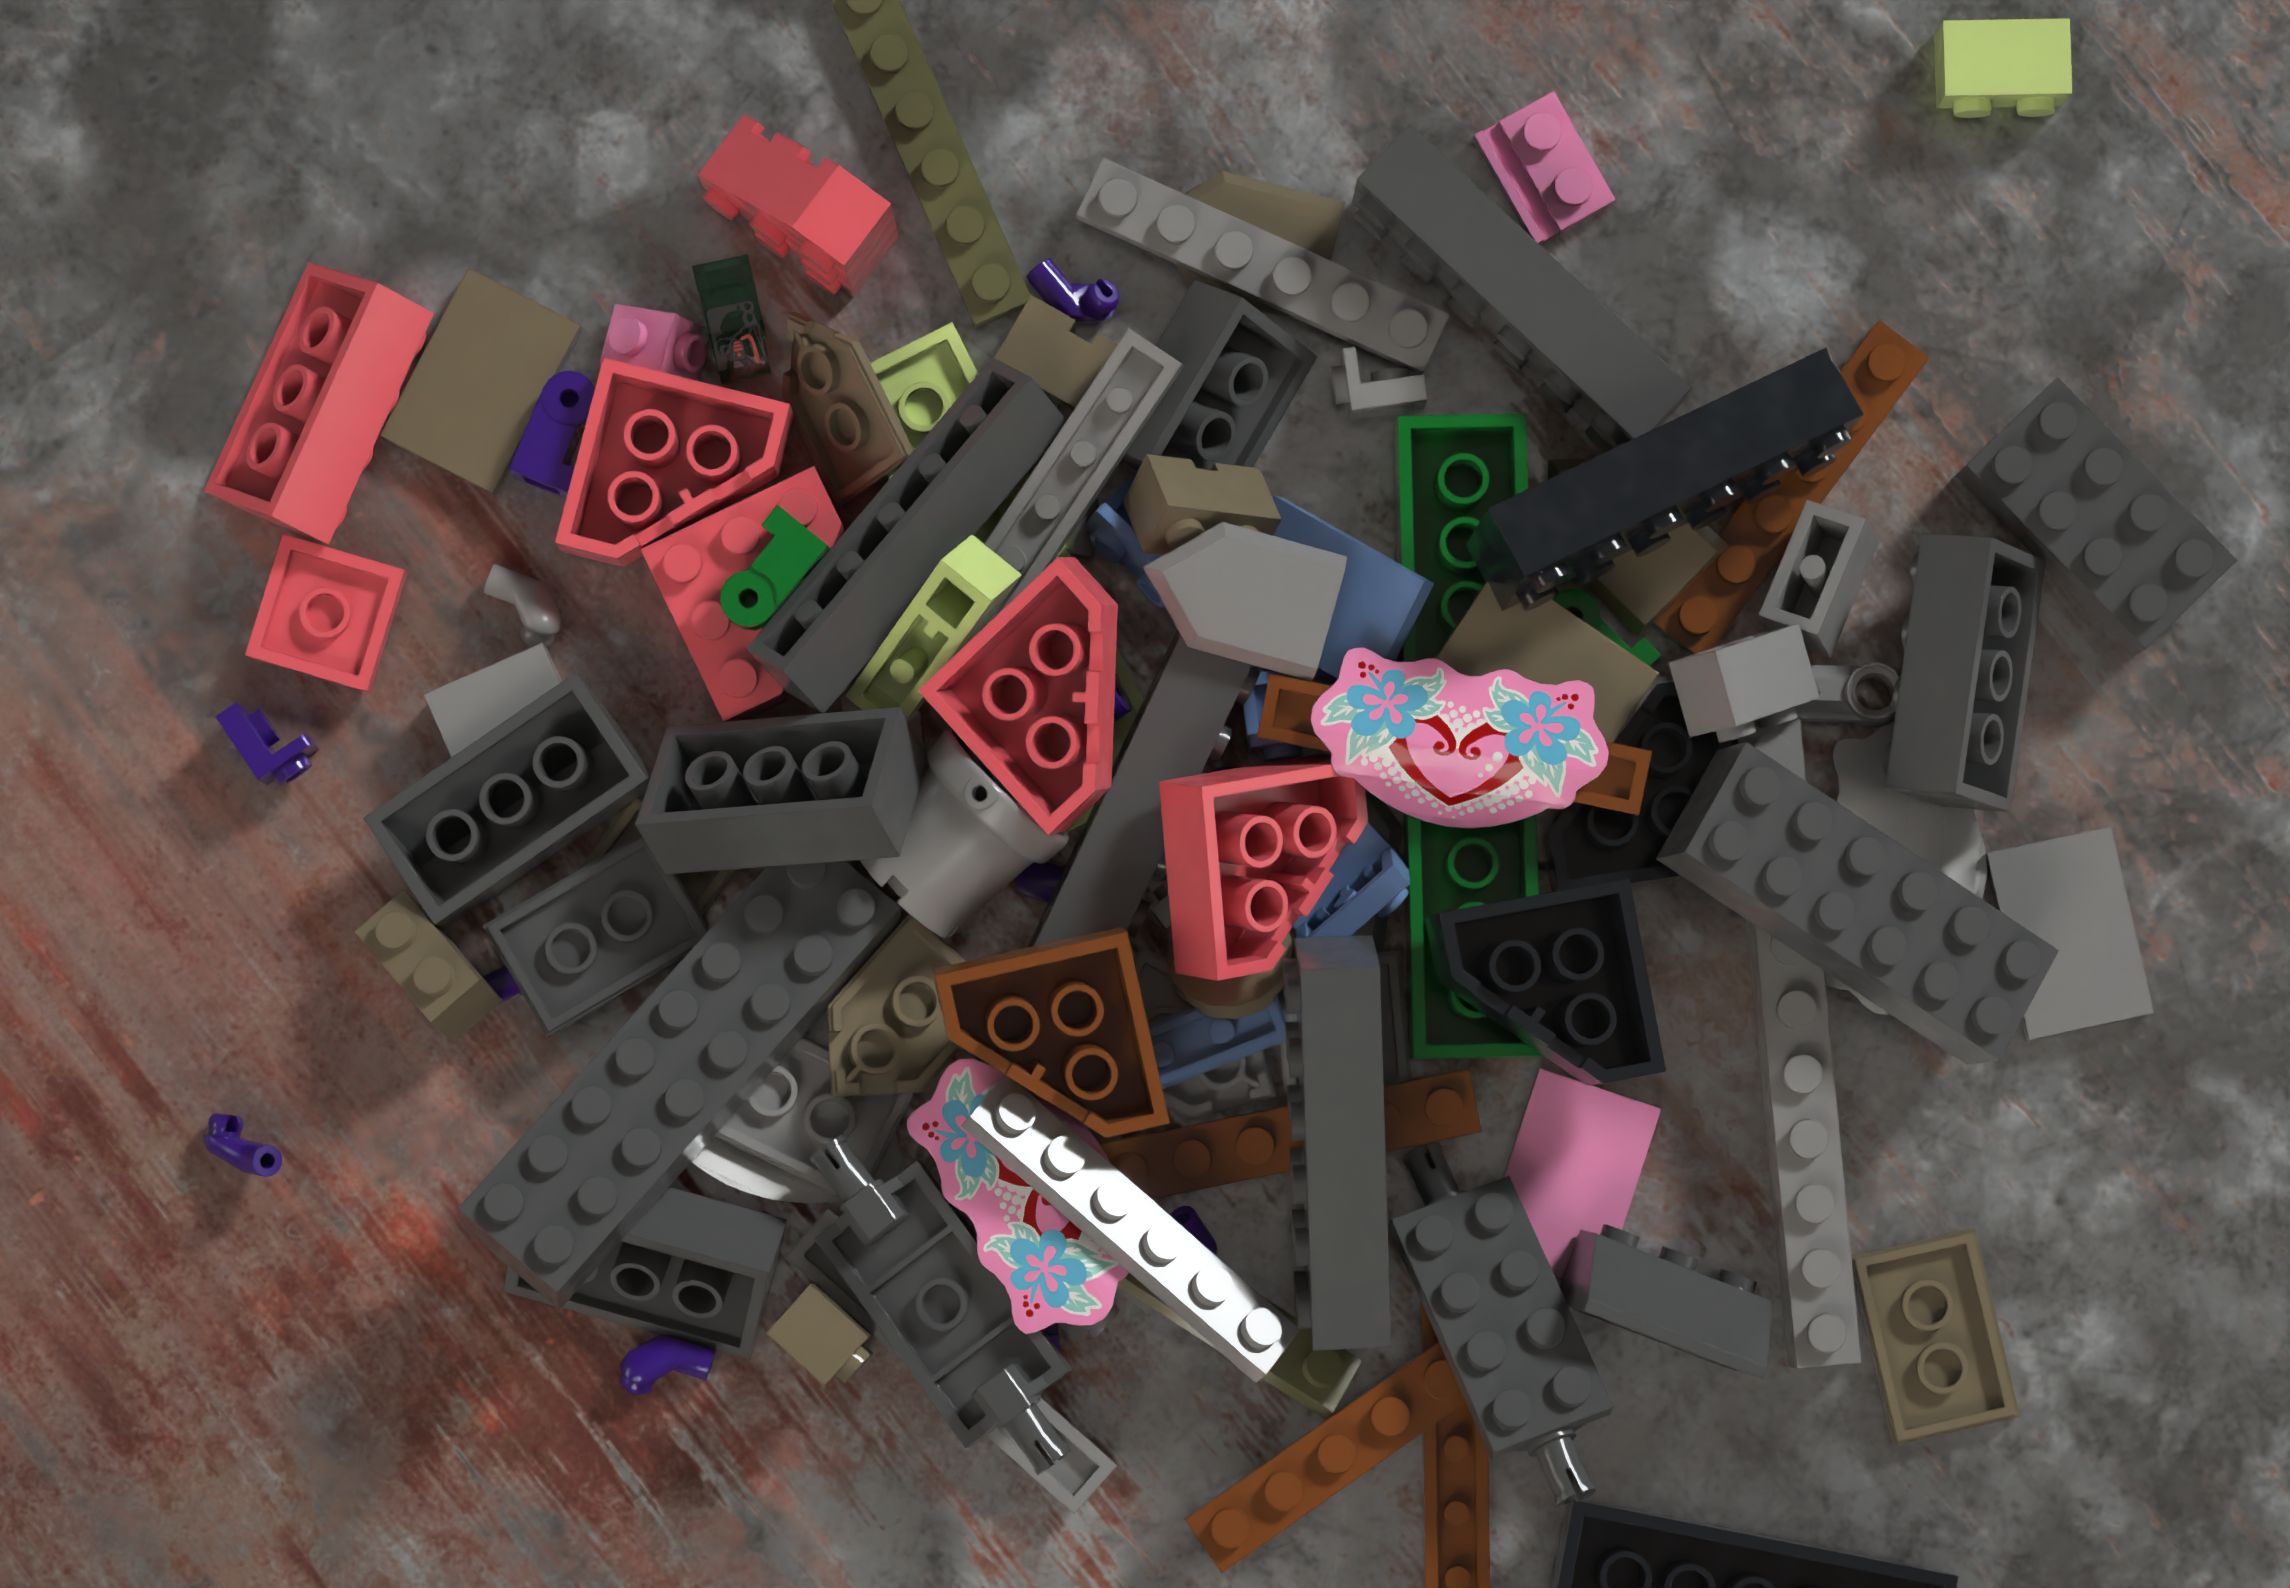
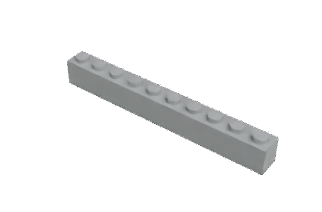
M1800 719L1765 728H1760L1759 722L1754 723L1756 733L1731 740L1732 746L1748 742L1806 781ZM1746 919L1788 1367L1808 1368L1862 1363L1824 970Z

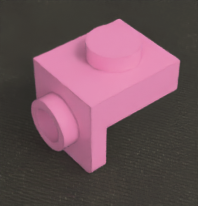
M615 304L599 365L602 364L604 357L698 381L700 369L706 360L709 329L676 313Z

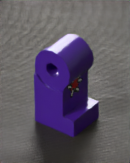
M564 371L557 373L547 381L509 468L514 479L564 499L567 498L574 467L569 465L582 433H584L595 387L588 377L580 372Z

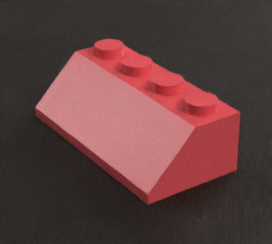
M308 262L203 492L292 532L329 545L335 530L341 525L346 516L347 504L359 477L372 459L373 447L384 422L398 402L400 387L410 365L423 347L426 330L434 313L378 282Z

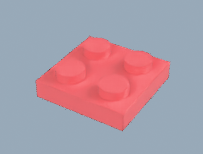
M282 534L245 656L370 694L408 572L401 568Z

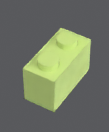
M2070 18L1943 20L1934 33L1936 108H1953V114L1956 117L1976 118L1992 114V107H2016L2017 115L2025 117L2047 116L2054 114L2055 106H2062L2072 95Z

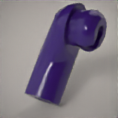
M1047 258L1039 263L1026 275L1027 280L1047 304L1075 319L1077 323L1098 324L1111 318L1120 301L1119 290L1111 281L1098 279L1096 284L1070 283L1051 258Z
M214 1113L209 1117L208 1135H203L204 1143L209 1152L244 1173L270 1177L279 1171L282 1165V1155L276 1147L240 1139L244 1125L240 1116Z

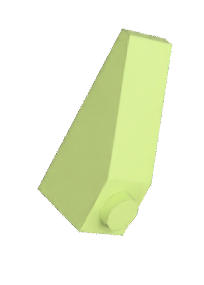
M973 534L970 535L940 560L850 688L846 697L861 710L901 707L909 721L926 700L918 690L985 627L1022 574Z

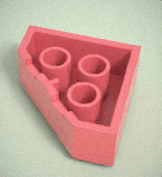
M743 114L698 173L702 187L708 190L703 196V200L731 221L738 214L750 221L749 225L756 231L753 235L755 239L777 256L784 258L789 251L801 259L800 263L806 268L804 274L830 295L835 296L838 290L842 289L854 298L899 239L891 203L840 165L827 158H824L819 166L815 167L808 159L812 153L801 144L777 132L769 141L761 135L765 128L756 120Z
M603 357L555 544L564 553L620 567H626L643 557L640 549L719 512L779 476L794 419L791 405Z
M814 466L640 549L723 722L748 720L787 700L789 693L782 688L746 649L762 629L756 631L744 630L730 621L722 610L720 595L726 580L737 572L748 570L773 539V536L761 524L777 505L822 540L830 549L844 534L845 530Z
M1057 557L918 690L1048 835L1065 832L1112 788L1118 604L1075 557Z
M1315 754L1159 781L1176 974L1220 981L1273 970L1286 950L1282 945L1283 940L1298 917H1307L1334 876L1329 870L1347 843L1355 844L1368 824L1366 789L1355 778L1339 775L1333 769L1331 755Z

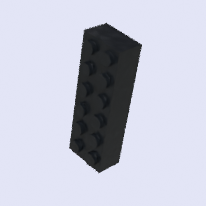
M1827 347L1489 507L1468 540L1466 547L1485 582L1489 583L1502 611L1518 603H1521L1525 611L1534 609L1558 595L1559 591L1556 586L1576 576L1581 584L1595 580L1615 567L1612 559L1633 550L1637 557L1649 554L1670 541L1671 537L1668 532L1689 523L1692 530H1698L1722 517L1726 513L1724 505L1743 496L1748 504L1757 502L1782 486L1779 479L1797 470L1800 471L1803 477L1811 476L1836 461L1837 458L1834 452L1851 442L1852 438L1849 433L1864 414Z
M1570 1498L1572 1503L1566 1506L1551 1588H1957L1959 1576L1946 1571L1588 1500L1576 1502L1575 1498Z

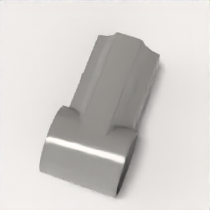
M1877 662L1867 663L1862 666L1811 665L1820 698L1795 706L1797 719H1800V721L1856 723L1867 728L1880 727L1891 721L1896 714L1893 707V690L1900 676L1890 666ZM1869 680L1882 683L1890 694L1889 705L1875 711L1863 707L1856 698L1855 690L1859 684Z

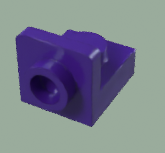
M236 702L215 716L257 780L266 785L277 780L279 785L283 786L295 780L311 768L312 763L308 757L319 750L314 740L308 735L303 734L276 752L272 745L281 739L259 708L250 714L246 707Z

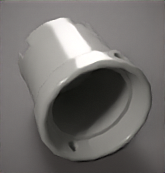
M950 726L944 730L927 753L926 758L929 765L923 773L900 857L860 860L881 887L887 882L901 897L897 903L925 927L943 938L951 937L969 918L1033 862L1044 864L1059 852L1069 840L1067 831L1048 835L1020 803H1016L1008 795L1009 791Z

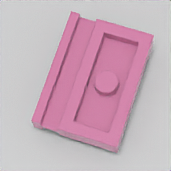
M1554 91L1473 136L1476 147L1524 231L1539 245L1614 205L1616 201Z

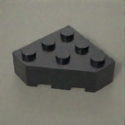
M1674 682L1657 684L1649 692L1613 742L1652 751L1640 814L1635 815L1573 802L1569 807L1563 809L1544 834L1552 892L1630 878L1631 887L1685 879L1656 860L1715 752L1732 746V742L1729 740L1719 743L1716 731L1689 737Z
M1630 878L1446 911L1425 917L1437 981L1585 1085L1602 1084L1666 1072Z

